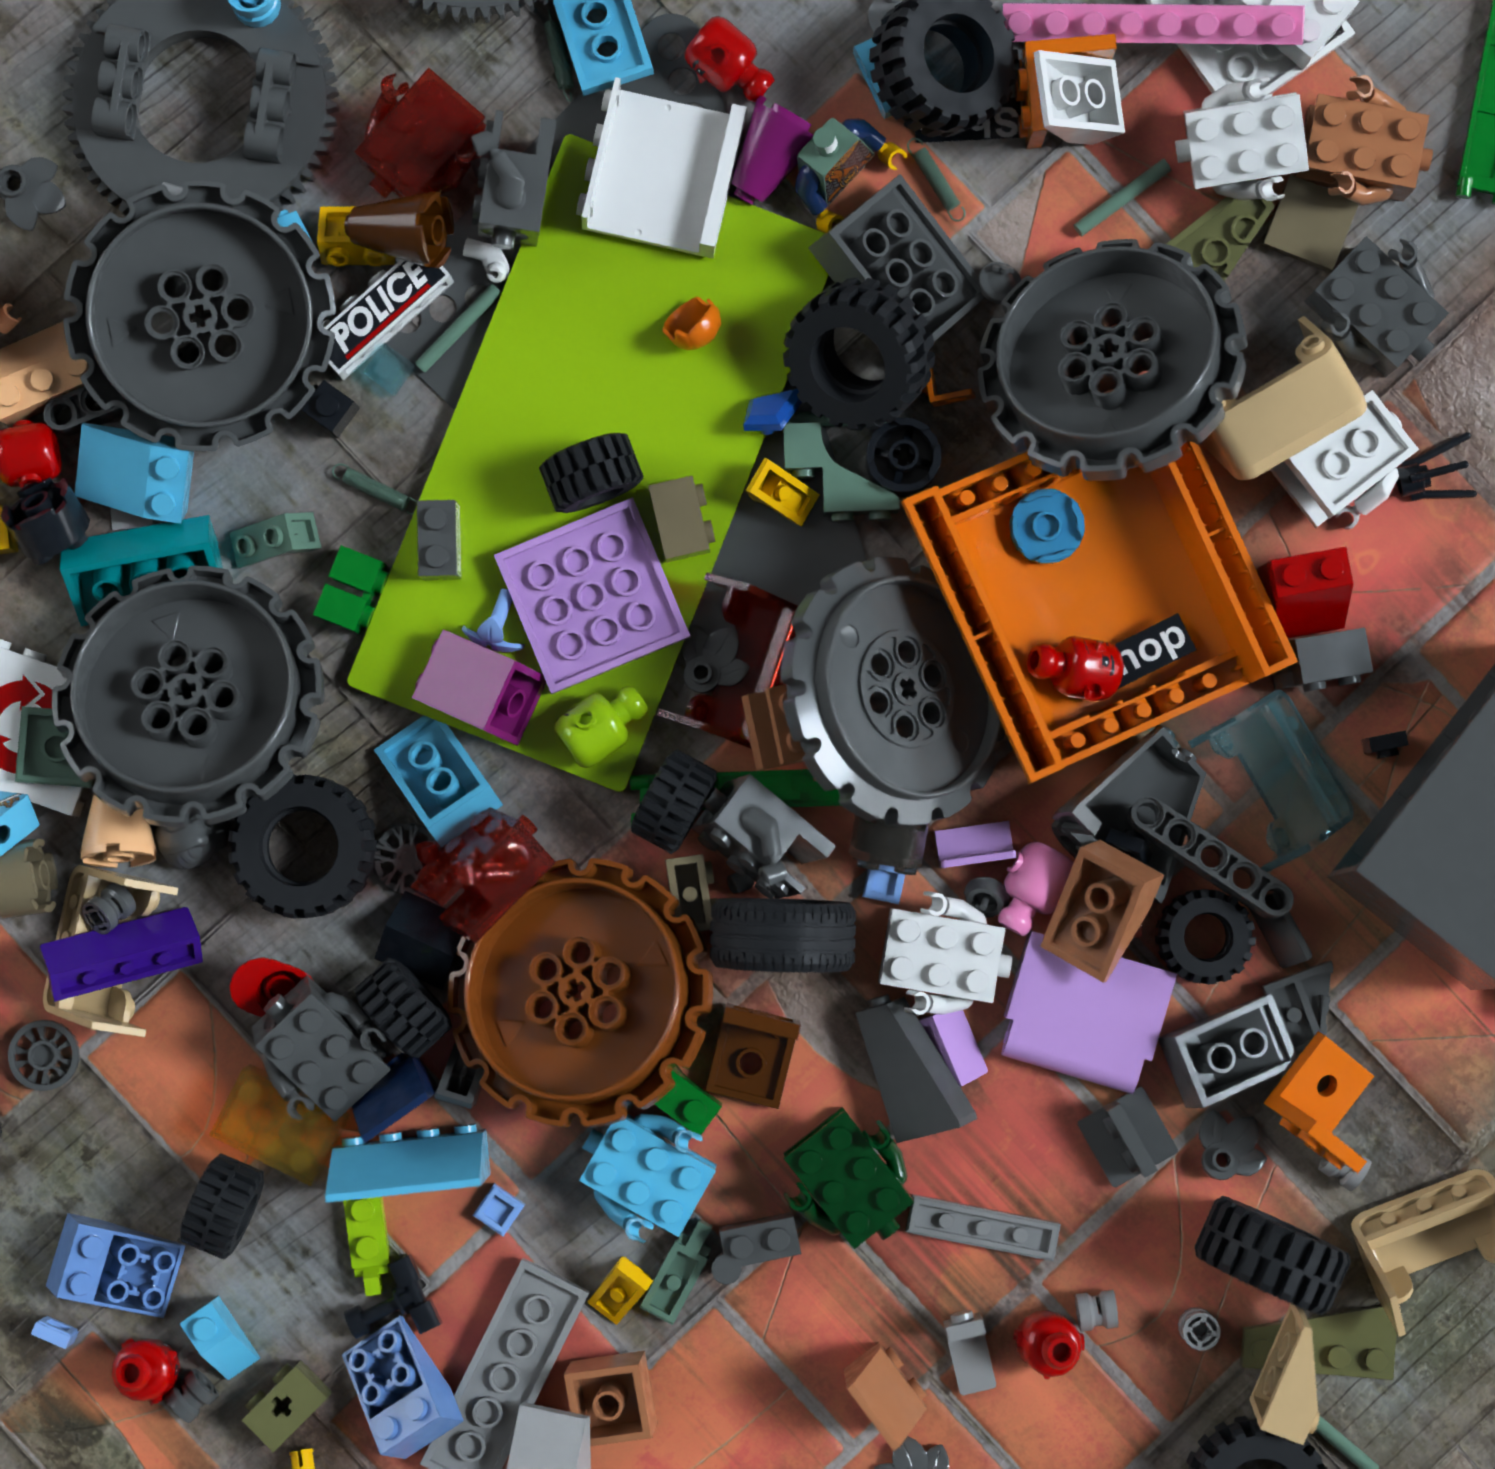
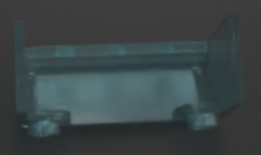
M1277 689L1188 741L1191 748L1209 739L1212 749L1218 755L1226 759L1238 756L1274 818L1267 826L1266 841L1271 850L1277 855L1261 867L1266 872L1313 850L1353 819L1354 810L1349 797L1293 701L1282 690Z

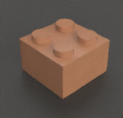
M645 1351L573 1360L570 1362L564 1373L570 1412L590 1416V1446L652 1438L658 1423Z

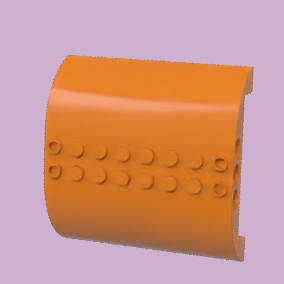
M1192 441L1186 442L1180 447L1182 457L1166 466L1148 473H1144L1140 467L1130 468L1127 470L1125 478L1107 481L1085 480L1081 469L1072 470L1066 477L1047 472L1034 466L1027 452L943 488L939 489L938 486H934L901 501L1029 784L1298 662L1199 444ZM1038 489H1055L1067 494L1078 503L1084 515L1085 532L1079 547L1070 557L1058 563L1039 564L1026 559L1016 550L1010 538L1009 521L1014 507L1025 495ZM1177 613L1197 649L1119 688L1110 698L1102 701H1089L1061 694L1053 686L1051 677L1047 679L1035 678L1030 674L1027 666L1029 653L1038 644L1046 643L1056 648L1062 640L1070 636L1101 640L1115 645Z

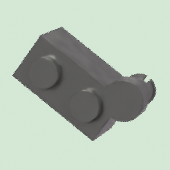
M1359 628L1289 641L1298 662L1275 672L1276 675H1272L1275 690L1303 685L1304 692L1325 689V681L1338 679L1339 686L1360 683V675L1373 672L1366 629Z
M788 1212L720 1226L719 1234L723 1252L713 1260L712 1275L721 1284H732L739 1279L742 1266L800 1255L801 1248L794 1213Z

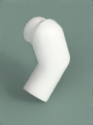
M471 238L466 239L463 256L481 260L487 272V278L493 283H500L508 278L510 265L501 248L494 247L490 243Z

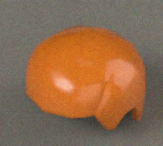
M694 297L677 308L664 322L662 331L675 346L683 350H695L706 346L715 338L721 326L720 310L710 299H707L708 303H706L700 297Z

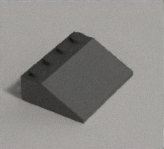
M901 174L808 247L834 282L843 283L848 278H859L862 284L867 278L879 280L880 287L885 288L890 284L899 289L897 295L903 299L908 296L915 303L912 308L917 315L923 313L928 322L924 327L926 333H932L934 341L985 298L979 287V276Z

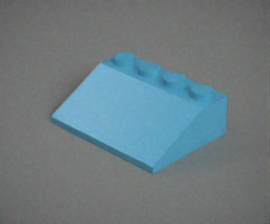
M476 1124L454 1126V1133L439 1134V1128L416 1130L417 1137L402 1138L401 1132L379 1134V1141L366 1143L361 1136L342 1138V1145L335 1146L331 1152L325 1192L326 1203L481 1186L491 1175L486 1129L477 1130Z

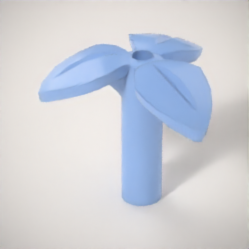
M508 589L500 590L491 617L479 626L477 632L470 630L465 625L462 627V631L472 642L483 647L489 645L497 652H514L525 647V644L509 643L503 640V626L513 601Z

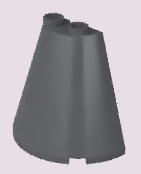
M1157 725L1150 733L1061 806L1052 817L1054 820L1051 825L1052 830L1061 845L1076 859L1080 847L1098 840L1105 842L1111 828L1124 832L1125 829L1132 830L1127 821L1128 811L1139 798L1144 796H1152L1159 799L1191 821L1206 772L1196 762L1197 758L1193 753L1184 748H1176L1178 742L1175 740V734L1169 728ZM1141 806L1137 809V817L1141 823L1150 825L1155 822V813L1151 808ZM1178 827L1171 828L1169 830L1170 841L1174 845L1182 846L1186 836L1185 831ZM1146 840L1152 853L1147 866L1164 875L1153 901L1161 904L1166 896L1177 860Z

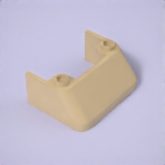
M1305 316L1298 319L1305 338L1295 351L1300 364L1238 400L1222 401L1225 418L1200 443L1238 480H1249L1263 474L1356 420L1367 409L1364 394L1334 343Z
M78 865L74 868L69 878L55 941L94 931L83 917L82 907L93 897H100L101 891L111 883L123 885L132 894L136 902V911L125 920H118V924L136 920L138 916H149L159 905L160 892L177 895L179 888L150 879ZM47 975L43 992V1005L48 1013L93 1030L141 1037L146 1035V1029L129 1023L135 1012V1002L130 992L122 988L123 984L54 1002Z
M1474 1169L1365 1210L1354 1217L1351 1224L1354 1240L1375 1294L1399 1337L1406 1335L1399 1304L1408 1300L1413 1293V1284L1409 1274L1478 1248L1485 1260L1495 1264V1178L1488 1171Z

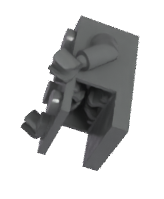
M496 110L495 120H487L485 131L472 136V144L477 155L471 157L470 163L475 176L478 177L477 188L484 189L483 196L475 194L472 225H478V237L492 239L491 245L497 248L514 249V243L537 246L556 120L541 118L536 155L499 149L504 111Z
M1366 236L1304 302L1324 320L1320 325L1321 329L1333 334L1334 341L1346 357L1373 365L1384 377H1387L1410 354L1421 362L1431 352L1435 345L1427 336L1442 322L1449 312L1434 299L1435 294L1424 269L1417 259L1418 248L1413 242L1400 239L1399 241L1403 245L1402 253L1400 254V252L1390 249L1387 256Z
M751 774L725 782L720 790L716 787L712 788L702 803V806L705 808L704 812L691 828L699 835L697 839L703 846L714 852L718 850L728 859L726 861L727 865L736 872L727 876V883L733 894L751 889L754 882H756L755 888L770 899L802 894L805 890L801 883L787 873L784 864L780 861L786 851L801 864L828 858L836 845Z
M308 975L284 997L280 994L274 996L264 1008L266 1014L252 1026L254 1044L263 1053L261 1059L269 1080L282 1099L289 1101L287 1112L294 1119L303 1120L302 1116L297 1112L298 1104L303 1101L308 1110L313 1111L315 1103L336 1122L391 1070L382 1060L387 1055L386 1050L371 1037L376 1033L382 1041L387 1042V1036L380 1029L371 1027L372 1021L355 1000L333 992L326 993ZM300 1089H301L309 1098L300 1096V1095H299Z

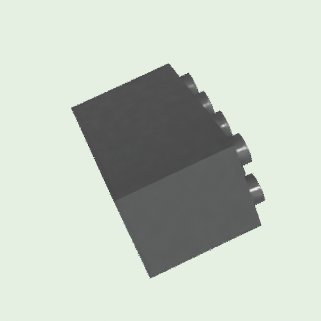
M1495 664L1327 877L1470 990L1495 989Z

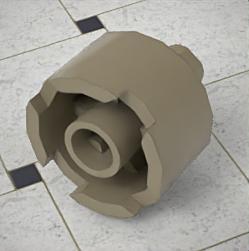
M43 839L22 840L0 857V916L2 918L9 919L52 912L55 908L56 903L50 901L51 890L58 889L57 871L52 853H44L41 846H44L45 843Z

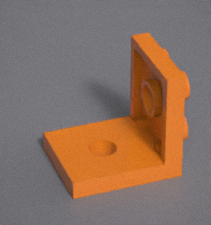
M1116 34L1025 41V49L1021 52L1022 59H1019L1018 79L1016 84H1014L1016 101H1022L1023 105L1021 106V115H1018L1019 138L1026 139V149L1041 148L1048 131L1043 126L1033 52L1041 50L1113 59L1117 50Z
M1318 1031L1264 1101V1104L1282 1117L1278 1123L1295 1137L1301 1139L1304 1145L1339 1170L1346 1165L1356 1173H1359L1367 1163L1364 1158L1336 1137L1332 1131L1374 1078V1075L1327 1036ZM1329 1075L1330 1083L1328 1087L1318 1092V1082L1322 1077Z

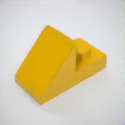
M767 458L763 459L746 488V492L752 500L770 507L793 524L801 527L820 496L819 493Z
M621 1257L587 1303L617 1325L647 1291L653 1280L629 1259Z

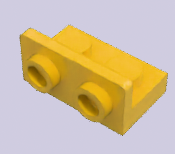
M320 206L317 245L321 264L333 266H381L395 264V257L355 245L346 235L344 229L346 216L357 206Z

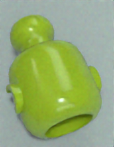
M633 686L622 688L618 692L617 697L611 702L601 694L594 693L580 703H574L570 710L557 719L554 729L572 759L580 767L588 768L598 764L626 743L628 731L625 724L631 720L642 719L647 714L648 707Z

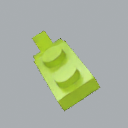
M383 1197L343 1201L352 1269H354L355 1278L363 1277L366 1296L381 1295L384 1292L381 1274L389 1273L388 1265L391 1263Z

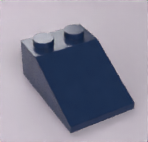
M403 1052L387 1063L391 1070L352 1106L360 1136L365 1143L436 1093L438 1084L420 1058L412 1056L407 1058Z

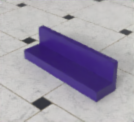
M188 907L121 923L107 934H100L94 930L40 945L54 1002L203 963L200 935Z

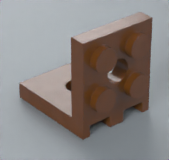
M727 1002L705 1091L779 1109L795 1040H798L801 1027L800 1020L753 1010ZM748 1052L758 1054L762 1060L760 1070L753 1074L744 1072L740 1067L741 1057Z

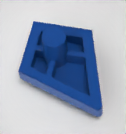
M794 389L749 400L743 423L744 431H761L764 435L773 434L775 431H782L802 403L797 397L799 390Z

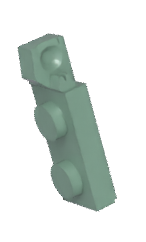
M699 1218L690 1236L681 1232L678 1239H675L643 1298L639 1306L640 1308L671 1325L674 1324L709 1258L708 1254L711 1247L704 1244L713 1225Z

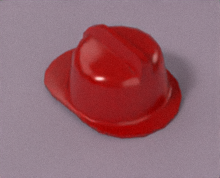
M260 957L251 959L238 967L231 978L230 994L237 1007L247 1013L263 1017L266 1014L264 1011L266 1004L274 996L280 994L284 997L307 975L311 979L312 977L290 964Z

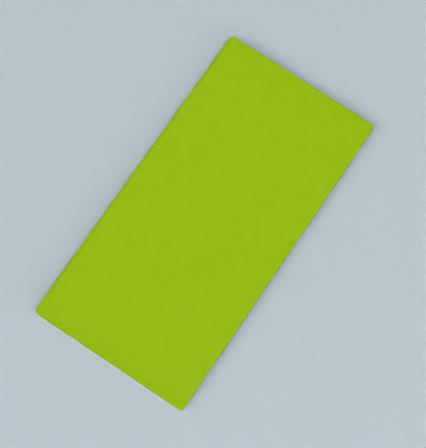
M569 134L562 141L547 179L537 246L521 244L419 498V501L456 500L460 505L461 579L423 580L419 577L416 506L347 681L353 688L601 786L622 792L628 785L685 640L555 694H551L546 683L518 746L413 699L416 681L420 674L423 673L431 656L432 646L439 638L443 629L471 641L462 631V627L465 625L470 630L477 632L479 626L491 617L500 590L508 589L494 557L495 554L632 497L689 631L766 436L761 431H744L743 423L749 400L784 391L788 381L787 374L791 371L790 367H785L783 353L789 349L784 345L785 335L791 329L790 323L795 315L817 294L824 290L829 275L808 249L809 246L825 234L824 232L729 195L713 259L583 230L582 216L576 215L580 194H587L590 181L585 180L586 167L589 158L596 159L598 147L593 146V142ZM700 297L706 303H708L706 300L710 299L720 310L721 326L715 338L706 346L695 350H683L675 346L662 331L664 322L671 313L690 299ZM609 433L627 434L643 473V480L630 491L596 506L570 513L556 512L539 470L544 461L555 453L590 438ZM693 475L694 484L702 483L707 505L700 507L703 521L711 520L716 542L708 543L710 553L666 563L648 486ZM512 601L503 626V640L509 643L525 644V647L514 652L497 653L543 674ZM487 645V646L485 647V648H488V649L494 651V650L491 648V646H489V645ZM633 686L648 707L647 714L642 719L631 720L625 724L628 731V739L620 749L592 767H580L572 759L556 735L554 729L555 722L562 714L570 710L574 703L578 704L594 693L601 694L611 702L617 697L618 692L622 688Z

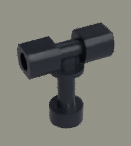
M411 1254L388 1265L397 1284L396 1287L392 1288L393 1297L364 1311L360 1305L344 1311L347 1325L356 1339L371 1332L370 1324L399 1310L403 1316L411 1314L419 1334L443 1323L433 1300H426L418 1282L422 1277Z

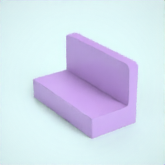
M1009 821L934 831L939 868L1017 858L1016 850H1013Z
M963 1010L945 1015L933 1014L919 1019L960 1087L988 1072Z

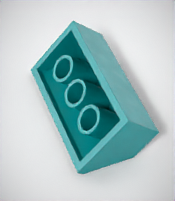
M209 515L183 519L181 524L166 522L90 536L81 547L73 550L67 548L62 551L60 560V572L81 626L89 625L85 620V616L111 592L117 591L122 596L129 595L133 590L132 581L136 578L168 568L173 571L176 578L184 577L190 566L223 568L219 544Z

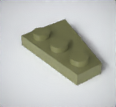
M1226 197L1166 244L1190 253L1194 267L1202 264L1209 265L1225 282L1275 205L1272 201L1264 199L1238 200Z

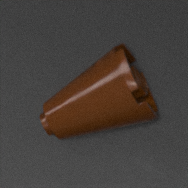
M431 191L354 207L350 214L346 216L344 229L346 235L355 245L427 268H440L446 263L452 248L445 246L447 235H454L453 211L447 197L439 196L440 192Z

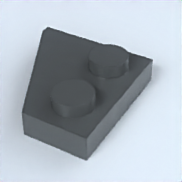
M1332 961L1323 962L1261 985L1264 995L1272 994L1296 1055L1303 1052L1318 1031L1326 1036V1016L1329 1012L1330 977L1331 973H1333Z

